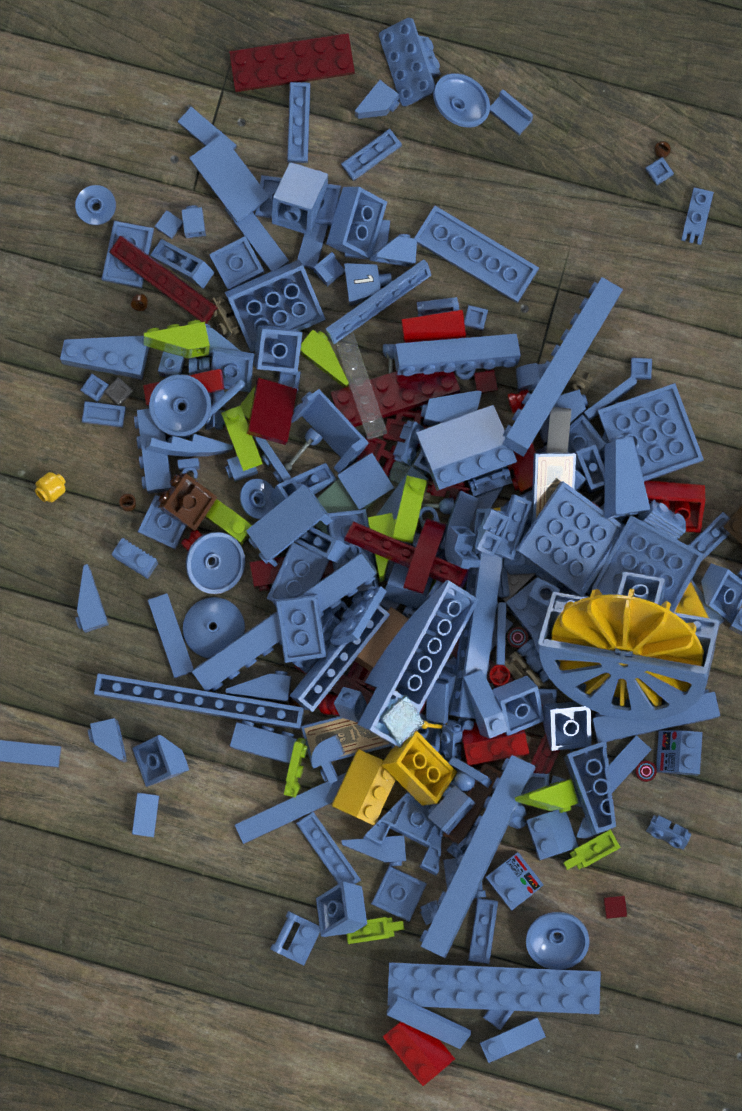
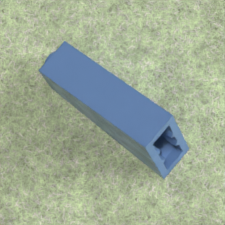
M624 435L613 437L612 442L605 444V519L636 515L650 510L633 437L624 438Z

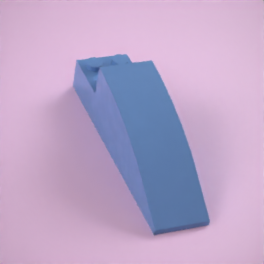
M446 580L414 612L388 645L366 679L365 683L376 690L357 725L388 743L401 748L479 601L478 598Z

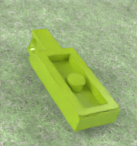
M298 738L294 742L284 795L295 798L300 790L298 778H301L304 766H301L302 758H306L308 746H305L307 739Z
M610 829L574 849L570 853L572 858L565 861L563 865L566 870L577 866L578 869L585 868L621 847Z
M392 917L367 920V925L354 933L346 934L348 944L394 937V931L405 930L404 922H392Z

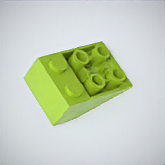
M199 320L190 321L185 326H179V324L169 325L167 329L163 330L151 328L147 330V333L143 334L144 346L188 359L209 355L210 344L205 322L200 323Z

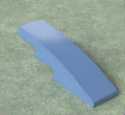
M197 434L192 435L189 440L172 436L168 442L151 438L146 442L145 446L147 451L183 457L226 454L233 448V445Z

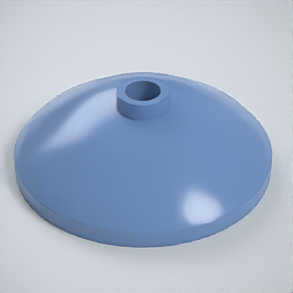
M448 74L443 76L434 87L433 97L437 109L453 124L461 127H476L482 124L488 117L490 112L489 97L483 87L474 79L462 74Z
M169 376L154 388L149 402L150 414L154 423L163 432L178 437L188 436L196 433L206 424L211 413L210 395L205 386L191 376ZM185 403L186 408L179 410V404Z
M211 532L198 538L190 547L186 557V572L191 583L199 590L210 594L223 593L234 587L240 580L245 567V555L241 545L235 538L222 532ZM212 557V563L208 564V559Z
M211 597L200 600L189 609L183 622V634L186 643L193 652L209 659L245 634V623L241 612L233 603L223 598ZM211 623L217 624L215 630L209 629Z
M564 912L547 913L537 918L529 927L526 935V947L531 958L539 965L553 970L567 969L575 966L585 957L589 948V934L585 925L575 916Z

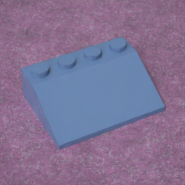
M300 260L225 292L251 352L255 351L258 325L301 331L326 320Z
M494 405L416 432L436 491L517 462L513 450L502 444L506 438L502 436L505 430Z

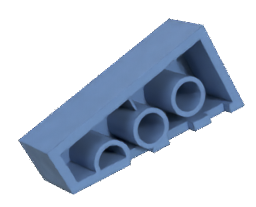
M143 336L64 340L60 360L64 365L143 380L149 347L144 346Z
M606 741L569 753L563 757L592 836L616 827Z

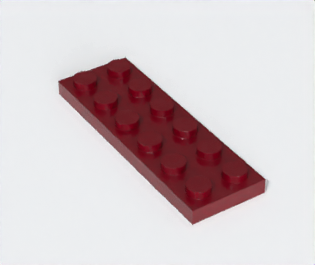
M349 33L229 51L235 92L287 85L290 82H307L355 74Z
M396 371L331 392V397L335 407L354 427L422 406L423 404H428L431 398L459 394L460 388L454 372L446 373L441 371L432 374L417 373L411 376L397 375Z

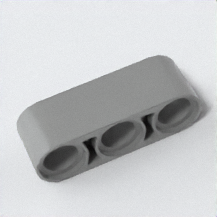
M552 408L549 419L546 453L568 452L571 420L570 408Z

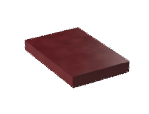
M258 378L246 434L286 445L289 438L297 389Z

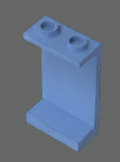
M320 389L314 393L308 392L301 399L303 403L294 408L291 422L293 423L303 416L316 432L323 437L341 458L334 467L340 474L353 464L369 442Z
M303 484L246 531L250 536L248 540L255 549L259 548L261 551L259 553L261 559L266 564L269 562L276 567L278 563L274 557L320 520L326 526L333 520L313 492Z

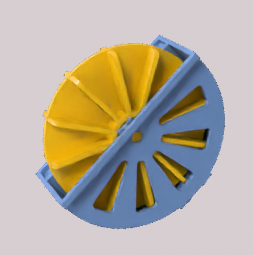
M623 572L617 595H602L599 589L592 590L590 597L558 592L552 593L538 641L540 660L546 674L557 688L572 700L599 712L600 715L641 722V720L663 719L689 709L704 693L714 656L720 620L671 612L670 602L665 601L662 604L665 585L664 578Z

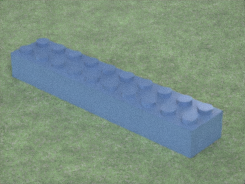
M389 963L388 1005H391L395 998L399 996L420 1007L599 1014L601 971Z

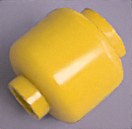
M48 472L36 482L35 493L43 502L52 503L65 493L64 484L66 481L59 473Z

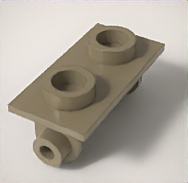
M222 297L212 298L210 302L218 307L211 317L217 325L218 333L225 339H228L231 335H238L240 333V326L234 315L226 317V315L232 312L226 300Z
M577 369L566 386L573 388L575 391L580 389V392L587 394L594 377H591L590 373Z
M514 652L505 661V666L509 669L510 674L515 680L528 676L538 688L543 685L538 675L533 672L526 663V660L518 652Z

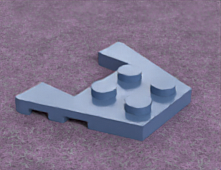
M407 792L364 835V839L380 847L389 829H392L427 847L428 849L419 867L435 876L439 872L443 830L428 818L430 815L428 811L434 804L422 806Z

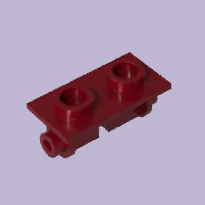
M430 476L429 483L432 485L428 484L427 493H431L432 496L445 498L447 490L450 491L449 498L456 500L460 491L469 494L465 490H469L470 486L469 483H466L467 481L436 491Z

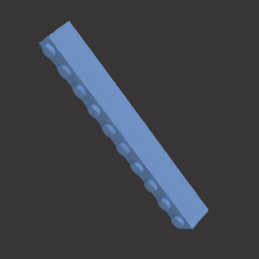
M603 277L599 283H593L589 290L590 298H584L579 307L582 309L581 313H575L569 323L573 325L572 328L564 331L560 338L563 343L561 346L556 345L551 353V356L554 358L551 362L547 360L541 370L544 372L542 378L537 376L532 385V388H534L533 393H527L522 401V404L525 405L522 410L518 409L512 420L515 423L513 426L508 425L502 435L506 437L502 443L504 446L524 457L623 291L622 288Z
M477 508L474 527L476 539L488 509ZM476 539L472 551L481 562L479 568L470 567L466 592L478 598L479 601L459 638L455 668L456 680L449 715L475 718L462 677L481 669L487 679V672L490 667L489 656L492 650V634L495 628V612L498 607V590L501 585L500 575L503 567V557L495 554L492 557L475 549Z
M362 551L298 597L318 595L322 617L324 615L323 611L328 607L333 609L341 603L340 599L345 595L350 597L358 592L357 587L362 583L366 586L375 580L374 575L377 573V570ZM277 611L194 668L192 673L206 692L210 689L214 692L223 685L222 681L227 677L230 680L240 673V668L246 666V668L257 662L255 659L260 654L266 656L274 650L273 645L278 642L280 645L282 644Z
M104 674L97 675L94 692L99 697L301 730L304 708Z
M511 755L510 759L506 758L501 768L504 772L501 778L497 777L492 787L495 791L492 797H487L483 806L486 810L483 816L479 815L474 827H477L474 835L470 834L465 846L468 848L465 854L461 853L456 865L459 867L456 873L452 872L447 884L450 886L447 892H442L438 903L441 905L438 911H433L429 922L432 924L428 931L424 930L420 938V942H423L421 947L446 958L519 802L515 801L514 797L524 794L536 768L534 765Z

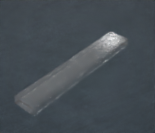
M351 332L338 341L336 347L367 439L387 434V430L354 333Z

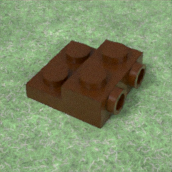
M176 474L170 481V485H172L170 490L163 492L159 497L160 505L158 508L173 519L179 520L192 531H196L216 501L217 496L188 474Z

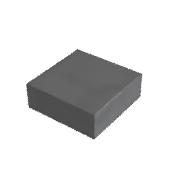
M118 377L104 392L118 406H121L133 393V390Z

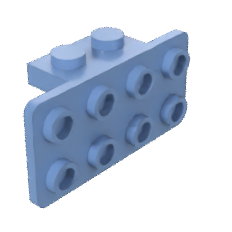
M406 18L381 31L379 38L397 93L399 94L401 105L409 106L433 94L435 87L433 78L441 75L439 62L433 52V43L429 37L418 35L412 18Z

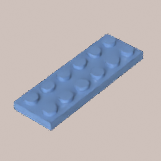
M437 206L433 207L414 238L417 239V243L517 304L539 270V267Z

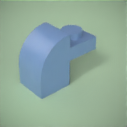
M533 363L516 369L518 392L524 389H528V391L534 390L532 385L537 376L542 378L544 372L541 370L545 364Z
M449 526L445 539V556L447 562L458 565L463 569H470V567L479 568L481 560L472 551L476 535L467 526Z
M337 734L319 743L312 753L313 769L321 765L323 768L320 770L324 781L328 780L330 784L339 780L331 760L345 754Z

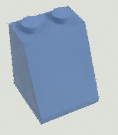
M290 162L273 196L272 224L310 235L327 189L328 174Z

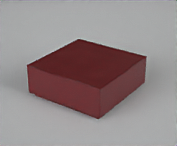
M494 370L474 373L477 391H482L481 394L498 391Z
M625 896L604 898L606 919L627 917Z

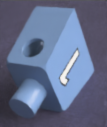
M344 264L349 306L363 303L380 291V287L387 286L392 282L391 273L379 275L378 266L375 264Z

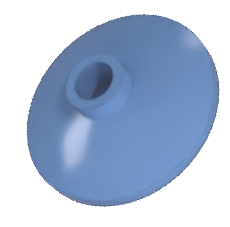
M92 185L86 187L78 194L75 208L79 218L85 223L101 225L108 222L114 215L116 201L110 190L103 186ZM95 204L100 205V208L98 210L93 209V206Z
M252 479L246 482L240 491V503L244 511L255 519L264 517L276 507L270 498L274 488L262 479Z

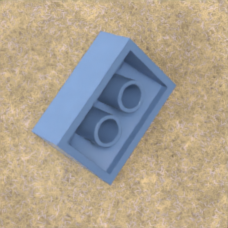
M343 187L326 244L340 252L370 259L387 201L361 187Z

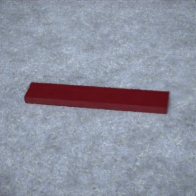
M119 236L109 253L201 322L207 324L218 307L124 236Z
M354 521L344 541L407 568L410 567L416 549ZM435 556L429 577L442 583L448 580L460 587L467 574V570Z

